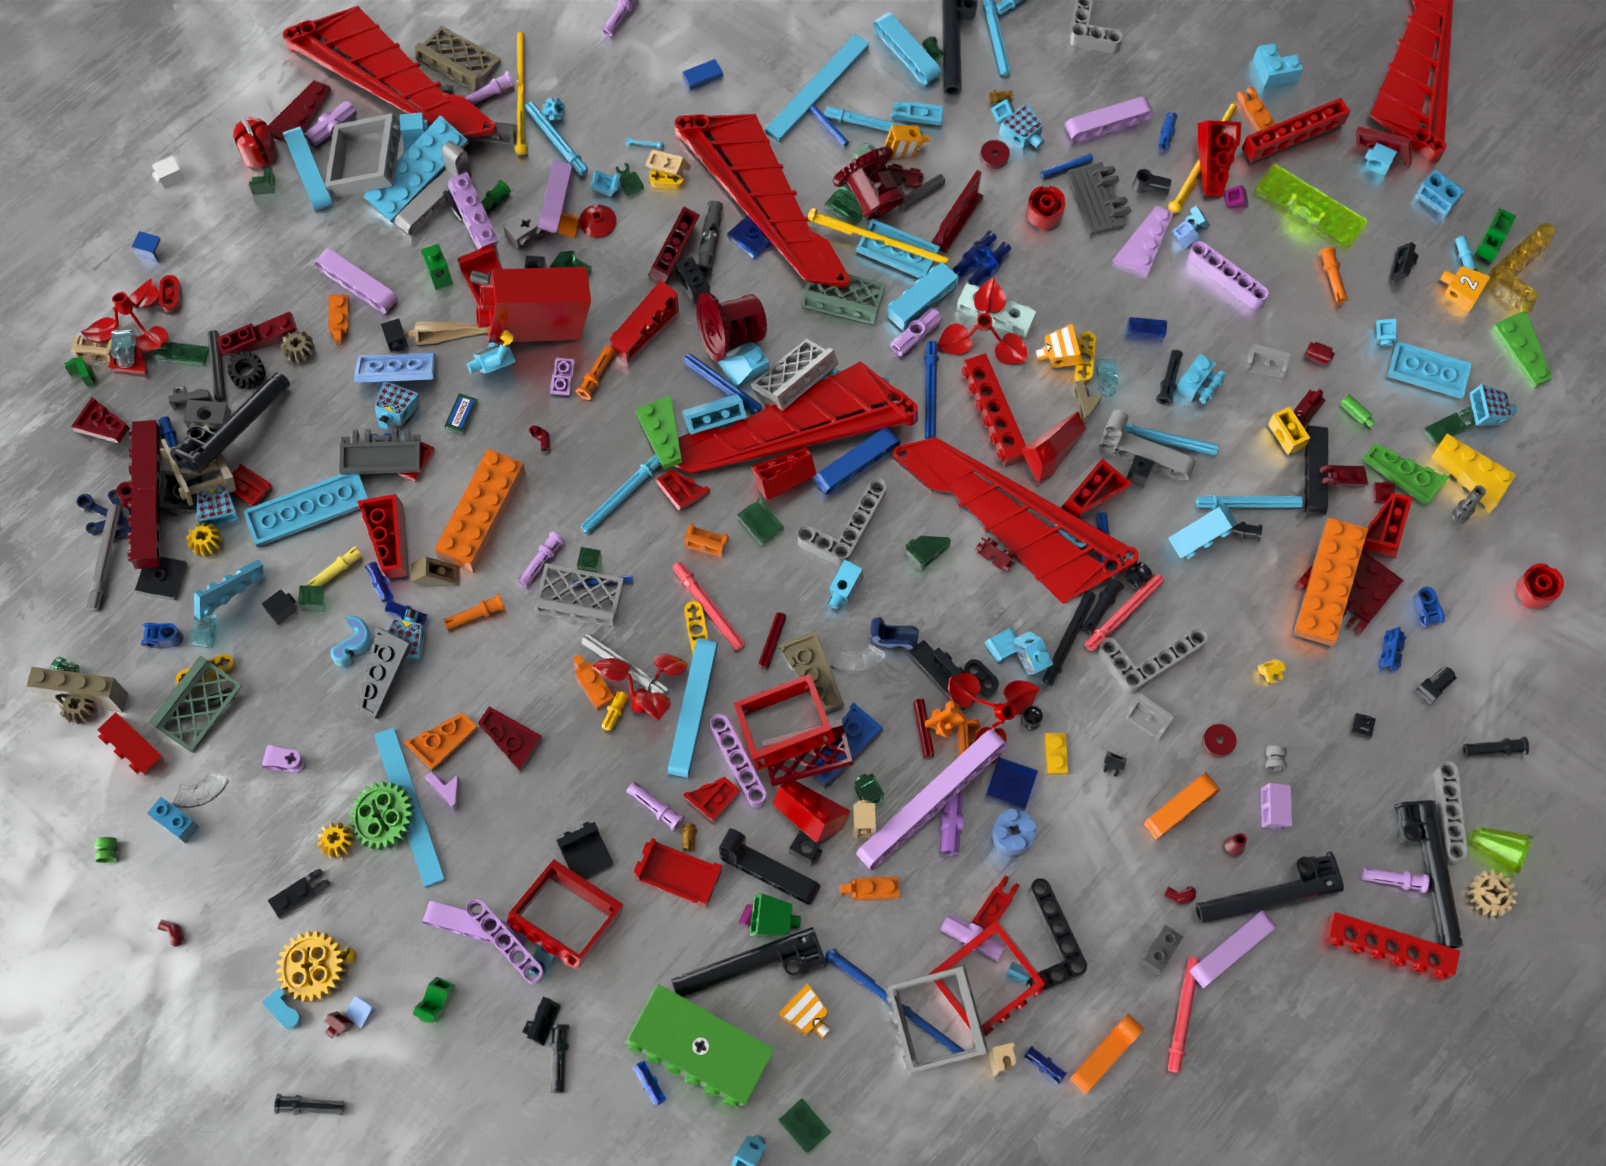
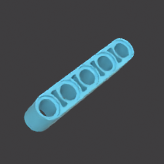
M890 12L873 22L874 29L923 84L926 85L941 75L939 65Z
M301 127L282 132L314 210L317 211L333 205Z

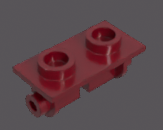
M894 163L892 166L887 165L896 184L901 185L902 178H905V186L917 188L922 185V180L919 178H924V173H921L920 169L910 168V170L903 169L902 165Z
M1319 388L1313 391L1309 390L1293 411L1304 428L1326 401L1322 398L1323 391Z
M982 537L981 539L984 543H979L976 546L977 553L988 561L994 555L995 559L992 564L1001 571L1005 570L1008 572L1012 567L1010 562L1016 563L1012 559L1014 555L1006 549L1001 551L997 548L998 543L990 537L987 540Z

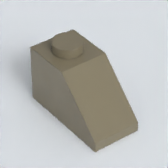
M427 556L411 563V582L427 587L458 585L459 566Z

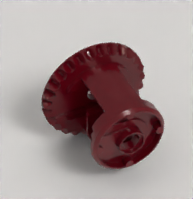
M888 146L872 150L843 167L832 180L835 187L850 186L862 208L861 213L866 220L876 219L898 207L906 197L902 188H898L886 166L887 162L893 157V151Z
M703 293L699 296L696 307L698 330L704 348L713 361L720 362L725 360L729 346L764 340L767 334V318L764 307L757 296L748 294L738 299L720 303L711 293Z

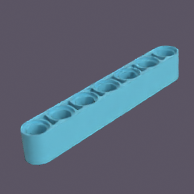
M697 638L668 765V774L689 777L716 657L717 641Z

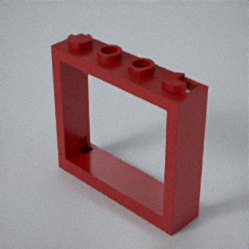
M811 674L801 676L790 682L780 684L733 703L757 771L836 741ZM810 691L823 725L756 750L745 715Z
M553 859L508 914L507 924L514 931H519L527 936L528 940L532 943L542 946L547 953L560 958L567 966L578 970L620 917L624 904ZM551 879L609 916L580 954L521 916Z
M998 920L929 973L930 975L951 969L995 933L999 934L1036 983L982 1025L984 1036H987L994 1030L992 1025L997 1021L1002 1024L1010 1018L1009 1012L1016 1008L1019 1011L1028 1004L1026 999L1033 994L1034 997H1037L1045 990L1043 985L1046 984V981ZM942 979L935 980V984L970 1028L964 1007Z

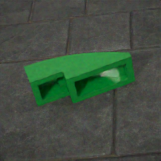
M1499 208L1475 254L1493 262L1511 229L1516 215Z

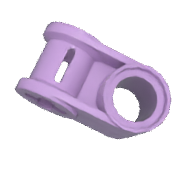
M268 745L262 767L274 771L281 770L298 773L304 769L305 759L296 750Z

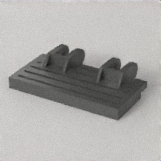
M1103 162L1067 170V177L1090 236L1126 226V221L1122 216L1132 212L1130 206L1115 209L1125 205L1128 200L1125 196L1116 198L1111 185L1120 181L1118 175L1105 177L1114 174L1116 170L1114 166L1104 167Z
M393 428L392 442H390L389 435L372 436V442L370 443L371 429H365V443H359L360 435L358 430H353L352 443H350V437H341L339 465L341 475L420 472L421 435H412L411 441L410 428H405L404 442H398V428Z

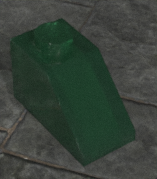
M919 536L916 540L913 538L905 546V556L921 572L950 548L951 539L949 537Z

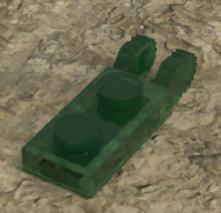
M167 342L158 348L168 350L167 354L154 351L151 353V357L156 360L167 361V363L205 367L209 348L208 346Z
M1467 407L1458 413L1456 412L1425 427L1423 432L1431 444L1436 446L1440 444L1446 434L1454 437L1476 424L1475 417H1472L1465 423L1461 419L1469 415L1472 409Z

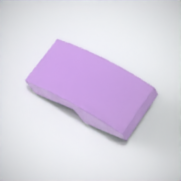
M555 357L550 394L570 396L575 359Z

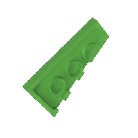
M1526 310L1493 325V330L1533 388L1547 383L1553 378Z
M671 395L636 408V415L663 469L665 470L682 463Z
M1375 443L1362 460L1424 506H1427L1450 477L1446 474L1436 473L1434 469L1428 466L1425 468L1415 463L1416 461L1410 458L1400 457L1398 453Z

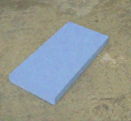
M436 353L358 356L354 381L359 383L433 379Z

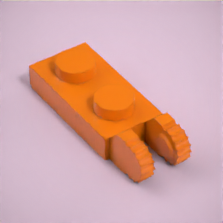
M1254 87L1247 89L1248 96L1251 99L1249 102L1243 90L1238 92L1237 97L1242 105V109L1257 132L1276 124L1261 99L1258 98Z

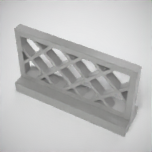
M806 338L751 383V387L774 401L779 409L784 410L839 363L833 349L829 347L824 349ZM807 346L811 348L810 351L802 352ZM810 356V360L801 361V358ZM792 359H797V362L788 363ZM796 368V371L787 373V369ZM783 370L782 374L774 375L777 371ZM782 379V383L773 384V381ZM764 382H769L766 386H760Z
M545 563L537 597L533 604L534 610L537 613L614 627L624 578ZM548 571H557L560 577L550 582L547 577ZM571 574L577 575L580 580L570 586L565 578ZM595 578L599 584L589 589L585 581ZM563 580L568 588L558 593L553 585ZM609 582H617V589L609 593L604 585ZM583 584L587 592L578 597L573 589ZM550 587L556 594L550 599L542 598L543 591ZM602 587L607 595L597 601L593 592ZM571 591L575 599L569 603L564 602L561 596ZM591 595L595 603L590 606H584L580 600ZM610 598L613 603L612 611L603 609L600 604Z

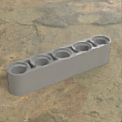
M1445 761L1434 771V784L1438 819L1447 864L1456 865L1466 858L1468 849L1459 770L1455 763ZM1442 769L1447 770L1450 776L1444 775ZM1445 789L1451 792L1452 797L1445 793ZM1447 809L1454 813V817L1447 813ZM1449 829L1456 833V837L1450 834ZM1451 850H1455L1459 857L1453 856Z

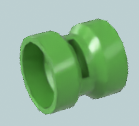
M100 837L95 839V847L97 848L95 862L111 863L117 861V853L115 852V847L117 846L116 838Z

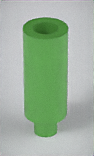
M1350 394L1340 403L1362 425L1366 423L1371 428L1376 423L1371 418L1372 414Z

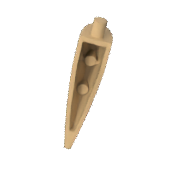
M415 321L414 330H405L406 338H416V345L436 344L447 340L487 333V328H478L477 324L448 321Z

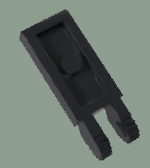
M321 869L311 872L306 877L304 876L268 900L279 919L316 897L317 893L329 886L328 879L320 881L313 888L310 885L311 882L323 874Z

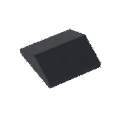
M161 470L159 509L176 514L197 513L198 493L191 495L193 505L189 506L187 500H182L178 489L181 487L174 472ZM202 476L185 482L188 487L202 483Z

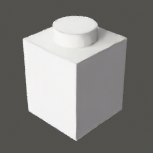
M173 156L152 164L155 171L152 175L157 183L161 182L164 189L185 180Z

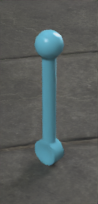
M632 138L626 139L628 146L639 144L657 146L659 149L664 147V143L661 141L654 143L636 141Z

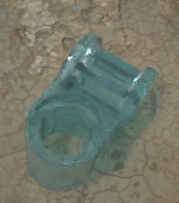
M134 330L112 331L111 355L116 359V363L120 367L127 368L131 366L134 362V349L136 345Z
M1097 359L1096 372L1099 391L1104 396H1112L1115 394L1118 384L1117 359Z
M213 613L209 618L205 616L201 620L194 615L188 636L189 646L211 648L213 646L218 622L217 617Z

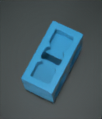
M1434 170L1422 183L1417 194L1447 215L1460 201L1465 190L1449 180L1444 174Z
M162 797L147 812L153 820L185 844L199 828L192 819Z

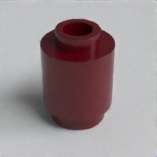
M1315 341V343H1309L1304 356L1309 357L1308 360L1326 366L1327 362L1331 364L1335 353L1332 352V347Z

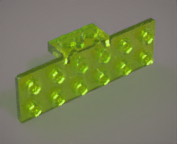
M1276 164L1271 166L1254 189L1260 195L1346 248L1351 246L1368 222L1363 217Z

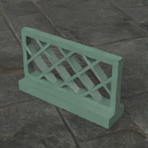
M840 274L838 278L844 280L842 274ZM848 274L850 276V285L847 288L850 292L842 294L839 290L841 287L832 286L824 290L821 284L807 282L802 294L801 307L874 325L886 283ZM854 282L859 283L861 287L853 289L851 284ZM816 286L820 290L818 293L809 291ZM869 288H880V291L872 294ZM835 291L838 297L829 296L828 294ZM865 291L868 296L861 299L857 293ZM854 296L857 301H849L846 298ZM872 300L875 307L865 305V302Z
M199 656L150 720L149 724L159 729L188 751L193 752L243 685L204 657ZM209 667L216 671V681H205V673ZM220 675H222L226 679L220 680ZM230 681L236 685L231 693L222 694L221 682ZM218 683L219 695L208 696L206 685ZM203 685L205 697L193 699V688ZM220 697V708L210 711L208 699ZM205 700L207 712L195 713L193 702ZM190 702L192 714L180 716V705ZM207 714V725L197 728L195 716ZM192 717L194 728L182 730L180 718ZM177 719L179 731L169 732L164 728L169 720ZM194 731L195 741L189 746L183 740V733Z

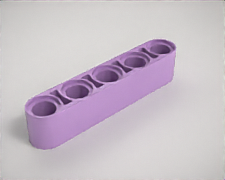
M1139 97L1073 117L1065 123V128L1071 140L1078 142L1146 121L1153 116L1154 112L1147 98Z
M553 160L537 228L556 233L572 164Z
M1202 241L1193 243L1188 255V260L1192 265L1251 308L1261 309L1264 306L1269 295V291L1265 286Z
M329 248L314 262L323 273L383 313H387L398 300L397 295L392 290Z
M714 715L710 721L711 733L748 804L755 809L763 807L766 803V791L734 729L725 715ZM721 722L725 725V727L722 729H717L714 727V725L716 723ZM726 740H732L734 745L726 747L723 743ZM735 758H741L744 760L743 763L739 765H736L732 762ZM746 775H749L753 778V780L749 783H746L742 780V778ZM759 793L762 795V799L755 801L751 796Z
M472 899L466 906V912L472 921L529 984L538 985L541 983L545 975L539 963L482 900ZM475 906H482L480 914H472V909ZM488 922H496L497 925L494 930H486ZM504 937L511 938L510 944L506 947L500 946V940ZM517 953H524L525 959L522 962L517 963L514 961V956ZM531 969H538L539 975L537 978L531 979L528 977Z
M429 901L422 921L424 924L492 943L472 921L466 910ZM500 920L524 946L527 936L519 931H514L506 921ZM488 922L486 930H494L497 925L496 922ZM502 938L500 940V946H508L511 942V938Z
M1262 910L1189 972L1204 988L1273 931L1277 925Z

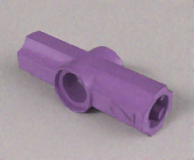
M961 791L944 806V812H942L941 853L945 855H959L960 833H962L963 792Z

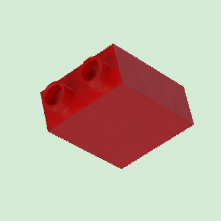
M587 268L492 269L489 285L480 286L481 305L476 306L477 327L487 328L488 343L504 342L500 337L505 330L513 335L512 342L580 340L591 305Z

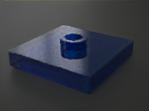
M748 215L727 233V237L753 259L772 244Z
M999 757L986 797L1025 810L1038 770Z

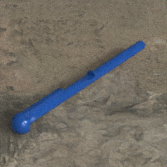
M832 948L826 952L825 960L828 964L830 961L834 962L888 1003L886 991L877 985L874 979L840 955L837 949ZM902 1003L905 1016L952 1052L965 1051L913 1012L909 1006H905Z

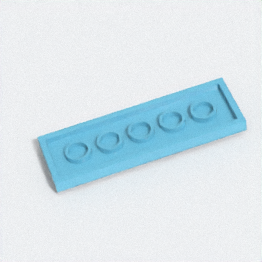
M440 115L397 160L393 186L370 190L364 195V198L392 223L397 215L445 168L441 154L443 146L448 141H453L463 149L468 144V140Z
M340 474L243 510L254 543L256 547H260L358 510L360 508L357 501L368 499L359 474Z

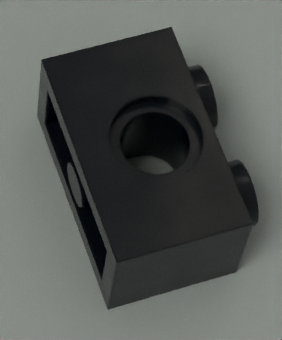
M692 256L675 264L676 276L693 304L697 303L701 294L710 293V285Z

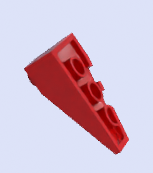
M1207 120L1198 123L1197 145L1204 196H1223L1229 178V170L1231 164L1234 163V155L1241 142V122Z
M1079 412L1073 413L1021 449L1036 483L1042 482L1055 472L1085 431L1086 427Z

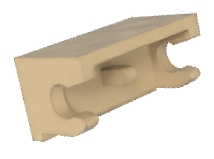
M656 150L651 151L645 167L651 171L658 170L674 174L682 179H685L683 169L689 171L691 168L684 157Z
M76 335L70 350L75 358L82 357L84 360L109 363L115 340L110 339L109 342L95 343L80 338V335Z
M1014 1042L992 1047L988 1053L994 1078L1000 1076V1072L1005 1070L1004 1066H1007L1006 1069L1009 1072L1011 1064L1012 1066L1015 1065Z

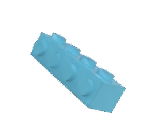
M943 262L938 266H933L925 277H920L912 288H907L900 298L894 299L889 303L887 317L904 331L910 322L917 320L957 286L959 276Z

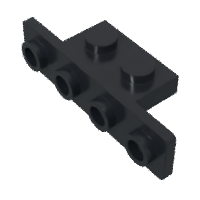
M922 640L917 644L916 648L909 651V654L951 699L948 690L949 679L952 675L965 673V671L951 661L952 658L948 652L942 651L939 647L934 651L925 640ZM960 707V710H961V711H964L965 709H967V708H962V707Z

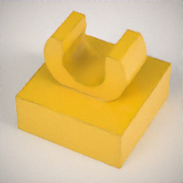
M1277 659L1257 666L1259 673L1264 675L1266 681L1271 684L1273 683L1272 677L1274 674H1276L1277 679L1282 680V671L1286 670L1284 662Z

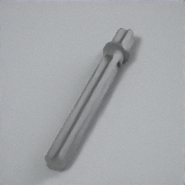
M110 504L107 511L92 585L88 589L90 594L87 608L91 610H98L100 608L102 595L105 594L103 589L121 506L117 504Z
M590 634L582 637V644L602 658H616L629 664L631 668L628 673L631 674L634 680L645 686L648 692H658L668 696L669 688L660 683L657 677L650 676Z

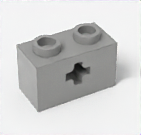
M531 205L503 224L505 235L517 249L527 246L533 239L544 235L546 230L537 228L541 213L534 205Z

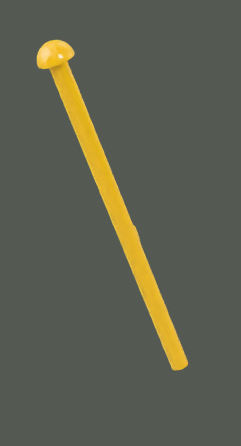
M519 32L517 34V145L514 147L516 154L522 156L528 152L529 148L525 145L524 33Z
M1236 104L1230 105L1221 121H1230L1237 109ZM1200 160L1197 161L1175 201H1171L1168 204L1169 211L1174 212V214L1182 210L1184 203L1198 181L1196 178L1201 171Z
M817 208L811 209L808 213V218L811 222L851 236L853 232L873 240L885 242L884 245L893 246L939 263L943 262L946 265L949 261V258L818 213Z

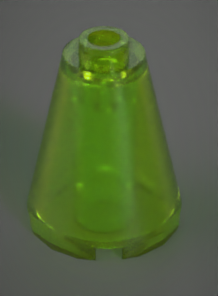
M1480 827L1479 830L1474 829L1470 841L1474 842L1473 847L1512 873L1519 875L1533 836Z

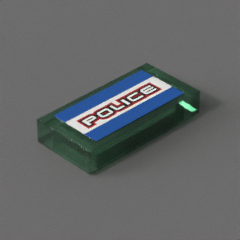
M459 393L444 425L445 429L463 435L478 400Z

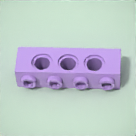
M468 173L450 178L448 183L449 190L476 249L478 250L491 244L495 248L499 240Z

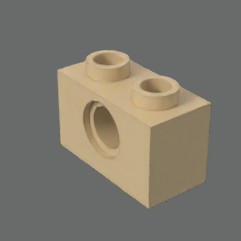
M868 800L854 803L852 812L853 839L871 838L875 834V803H870Z

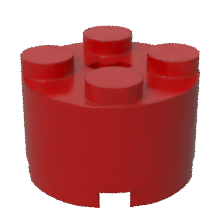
M1039 186L1030 193L1026 208V218L1033 226L1040 228L1042 231H1048L1061 222L1065 210V196L1062 191L1054 186Z
M1545 563L1532 565L1516 582V593L1523 605L1528 609H1544L1550 606L1560 596L1564 588V579L1561 573L1556 568L1553 569Z

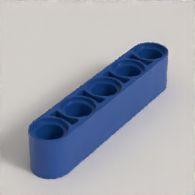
M890 427L881 429L818 472L814 477V481L828 495L892 452L895 447L901 444V440Z

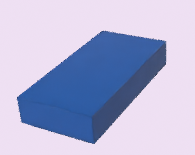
M716 59L683 71V77L690 89L723 76V71Z

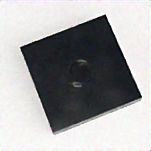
M160 556V567L144 568L141 570L135 592L176 600L187 562Z

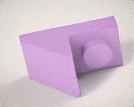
M429 772L425 776L427 783L456 811L458 809L460 791L458 775L446 784L439 774L435 776L432 772Z

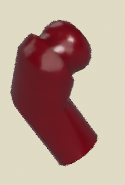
M531 426L529 434L540 441L541 451H549V433L540 426Z
M160 920L158 930L169 934L171 946L179 947L184 939L180 925Z

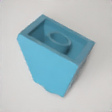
M746 342L729 351L725 360L718 362L731 383L738 388L757 379L769 369L768 359L760 347L752 342Z

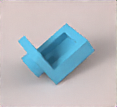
M596 170L593 173L590 189L610 197L614 192H618L621 186V181H619L621 174L616 173L612 177Z
M1396 319L1376 320L1377 344L1392 346L1393 343H1397Z

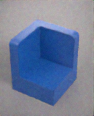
M139 231L131 247L137 257L157 262L159 258L155 251L161 239L159 236Z

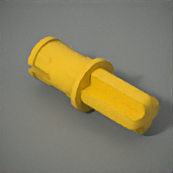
M617 691L612 704L607 707L608 713L601 725L603 729L611 731L618 716H622V710L629 699L626 693Z

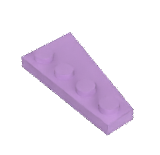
M1156 206L1115 256L1113 263L1148 275L1174 212Z

